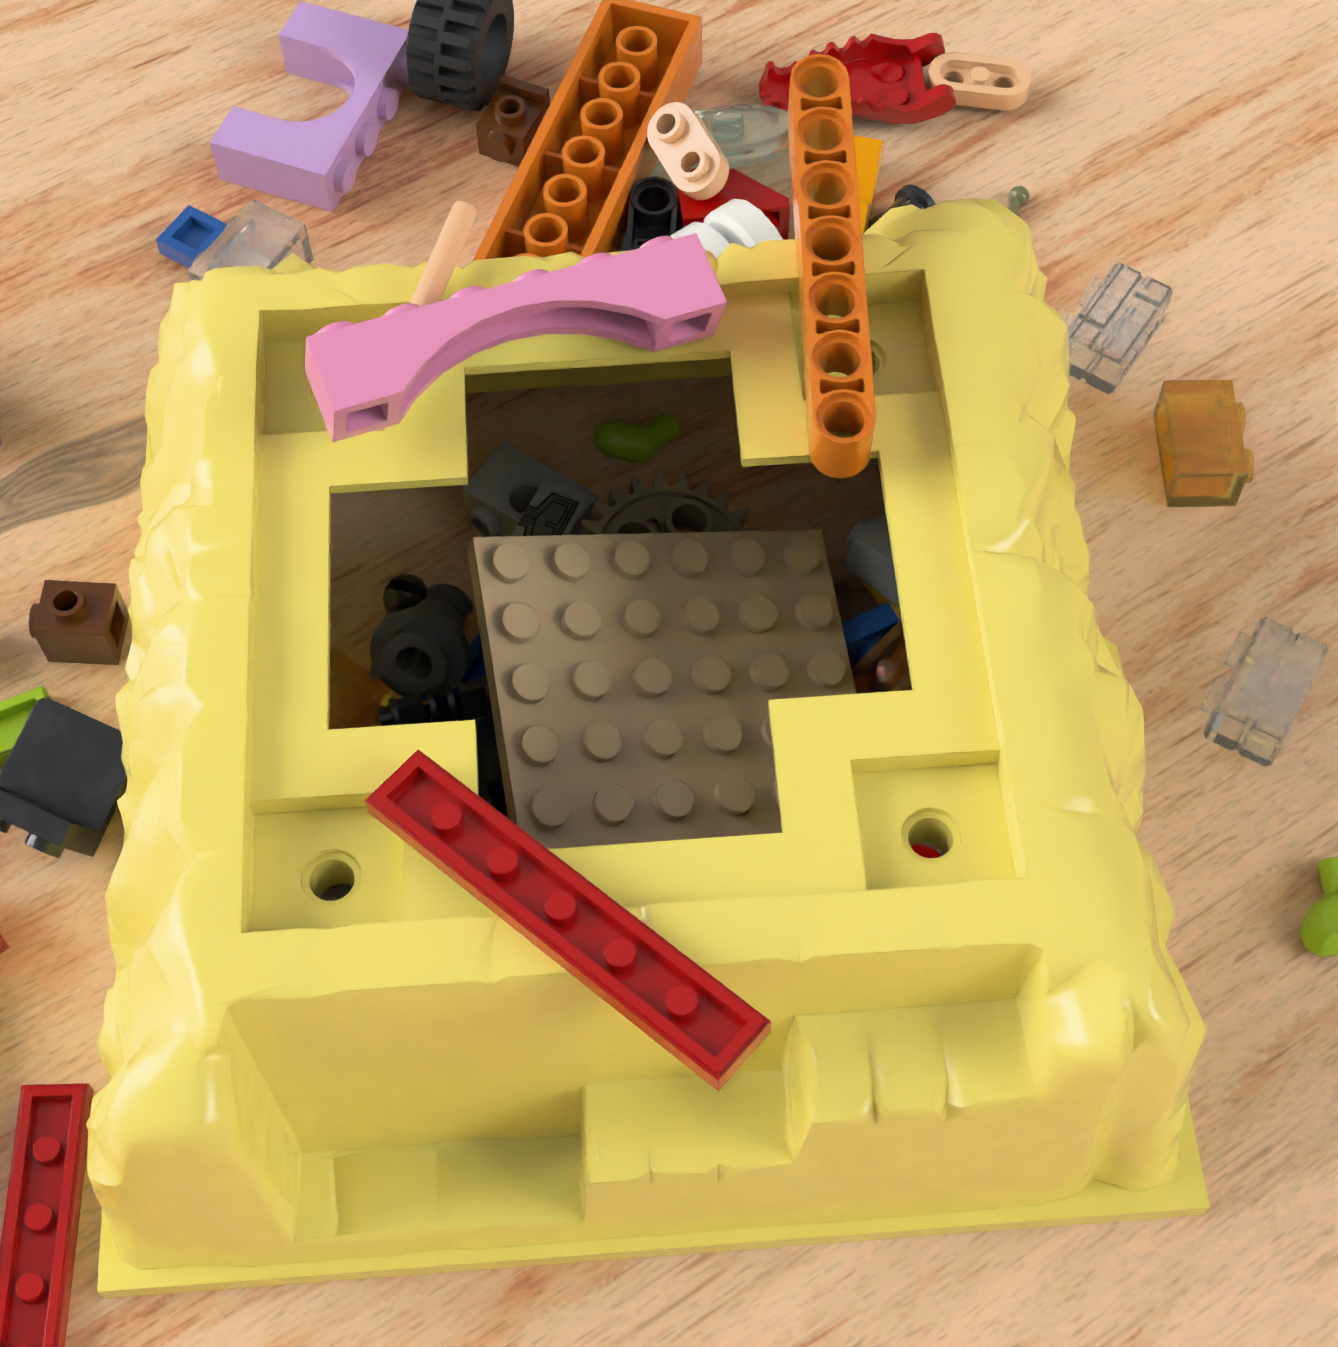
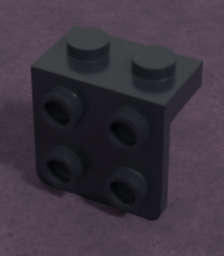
M49 698L39 699L34 704L0 773V832L8 833L11 825L29 832L24 841L26 845L56 858L61 857L64 849L93 857L118 807L117 800L123 796L127 787L128 778L121 759L123 746L121 731Z

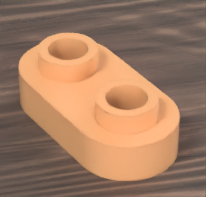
M950 52L937 56L931 62L927 89L930 90L937 85L947 84L954 90L956 105L994 110H1013L1022 106L1028 99L1032 77L1029 69L1023 63L1014 59Z
M673 102L658 109L649 122L647 138L670 178L682 192L692 199L706 200L715 196L724 187L728 179L729 164L704 122L692 109L683 103ZM675 124L672 131L669 132L670 128ZM700 161L699 166L690 172L691 167Z

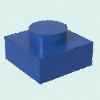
M190 205L156 239L161 255L201 275L235 241L230 225Z
M888 602L842 623L852 671L860 667L864 669L876 667L888 659L892 652L895 651L900 620Z

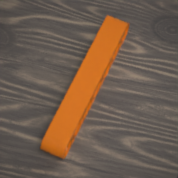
M815 54L799 60L792 68L788 105V135L808 444L813 465L821 473L829 477L843 479L853 477L863 471L870 460L876 420V406L849 75L846 67L838 59L829 55ZM826 315H837L842 318H829ZM841 372L848 376L833 377L827 373ZM838 430L847 431L854 436L841 438L832 435L830 432Z

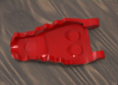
M871 33L863 41H860L856 36L850 37L843 48H838L834 42H829L825 50L821 52L811 50L808 56L822 54L834 57L846 67L850 82L852 116L890 124H915L941 116L956 106L954 90L950 85L940 84L930 90L927 89L923 67L931 64L937 56L945 54L943 37L938 33H927L914 39H893ZM773 61L766 63L759 82V96L764 109L777 116L788 115L791 71L798 61H794L790 66L784 68L776 67Z

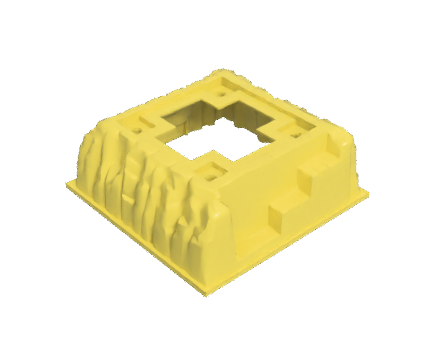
M967 198L946 200L926 209H920L912 204L892 208L862 235L876 420L870 459L878 458L912 690L769 700L768 709L782 833L548 849L771 1021V1033L719 1092L369 814L365 800L418 749L478 795L475 720L329 730L331 494L468 485L465 393L566 385H608L661 379L732 376L742 467L812 462L808 444L795 239L762 241L751 248L731 243L717 259L712 252L704 250L727 300L713 336L656 352H651L623 341L585 334H544L507 341L475 353L444 372L415 400L399 424L386 427L384 431H371L336 442L331 440L305 372L306 337L316 334L323 327L335 322L348 321L356 324L382 317L394 307L410 304L428 262H422L411 267L386 263L355 265L343 271L315 268L292 253L272 269L262 266L215 268L206 272L202 281L191 280V282H178L174 284L170 309L160 323L158 341L159 363L150 371L146 391L145 418L148 428L146 464L143 467L140 480L143 508L137 518L142 532L134 552L135 558L131 559L129 568L131 593L128 613L132 623V643L125 666L129 682L116 694V710L123 740L121 759L128 781L126 793L117 800L124 825L123 849L105 895L110 944L116 961V977L114 987L107 990L104 1003V1022L96 1041L99 1056L109 1077V1083L92 1098L90 1118L86 1123L88 1129V1177L102 1207L97 1292L103 1298L1205 1215L1210 1205L1188 1100V1091L1207 1029L1177 966L1166 948L1175 915L1170 896L1153 856L1137 839L1143 815L1142 790L1145 778L1143 709L1130 683L1125 680L1118 647L1101 635L1095 621L1094 605L1087 596V588L1090 581L1089 547L1085 539L1079 513L1074 505L1075 483L1069 474L1076 424L1075 415L1067 405L1070 386L1068 382L1069 332L1067 324L1055 308L1044 302L1047 277L1037 266L1036 253L1033 246V232L1025 221L996 199ZM571 251L547 257L519 256L474 260L462 268L456 265L441 301L449 299L454 293L467 287L480 286L488 289L513 282L520 275L532 270L544 269L552 272L574 266L583 260L584 257ZM627 251L612 252V253H609V254H611V256H612V255H616V254L623 253V252H627ZM826 315L829 318H842L837 315ZM841 372L827 373L833 377L848 376ZM838 430L830 432L832 435L841 438L854 436L847 431ZM919 843L932 844L938 847L944 855L939 858H925L914 852L911 846ZM348 884L353 886L351 891L341 899L335 901L320 899L324 891L333 885Z

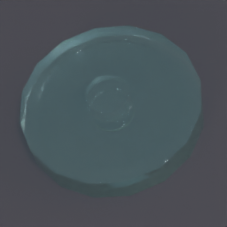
M735 104L694 111L702 119L727 158L729 168L760 164L777 158L789 150L788 112L766 105ZM675 124L670 128L669 132L672 131ZM700 161L697 164L693 165L692 168H697L699 166Z

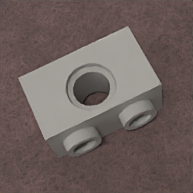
M505 441L468 481V485H464L462 488L467 521L483 537L511 536L523 515L522 513L525 512L546 476L586 491L589 490ZM589 491L591 495L569 535H579L583 519L592 520V508L595 501H598V496Z

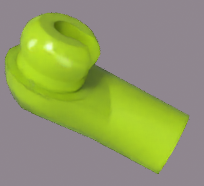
M663 412L645 427L621 421L604 422L596 428L594 442L596 447L609 457L633 463H643L679 436L681 428L671 414Z

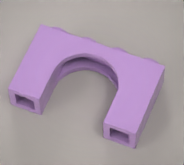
M300 1L278 35L286 72L336 86L348 92L350 97L333 113L319 119L301 122L281 120L233 106L210 141V146L220 180L333 212L343 193H349L356 178V171L365 156H370L373 153L380 130L386 120H391L394 117L398 108L399 98L407 84L410 85L406 64L408 30Z

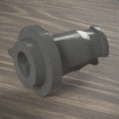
M448 584L432 585L426 590L427 597L425 600L419 602L417 606L388 614L381 621L370 643L372 664L369 675L372 680L380 678L391 690L404 697L420 693L422 701H428L426 689L432 688L434 699H439L446 696L444 685L450 684L452 691L457 688V684L462 681L470 661L469 644L462 629L465 625L464 620L466 616L472 613L474 608L466 593L456 586Z

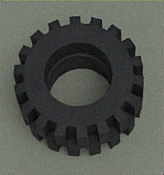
M417 0L409 24L406 45L408 80L413 93L420 98L473 111L483 110L498 90V80L501 75L505 74L514 34L513 0Z

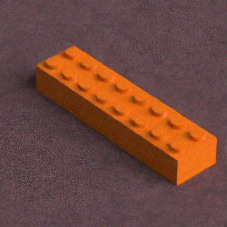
M633 0L601 1L473 261L519 256L547 257L571 251L586 258L596 253L616 252L627 228L631 189L637 181L651 176L658 160L647 138L649 122L655 112L662 106L673 102L684 103L702 64V17Z

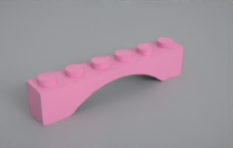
M697 233L676 239L670 236H660L647 241L635 250L612 256L606 252L596 253L584 258L577 265L552 272L544 269L532 270L520 275L513 282L488 289L480 286L467 287L454 293L449 299L424 306L403 304L392 308L382 317L356 324L348 321L329 324L320 329L316 334L306 337L305 372L331 440L336 442L399 424L415 400L444 372L473 354L504 342L544 334H585L623 341L642 349L656 352L713 336L727 300Z

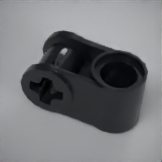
M653 176L637 181L632 187L629 198L627 230L624 231L623 251L638 249L651 239L660 236H671L678 231V194L672 182L662 177Z

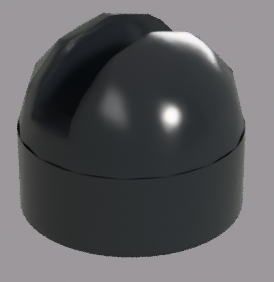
M401 574L393 577L385 587L383 594L386 614L417 606L419 602L425 600L428 587L423 580L411 574ZM409 593H413V594L419 595V596H420L419 600H418L416 597H414L413 595L409 594Z

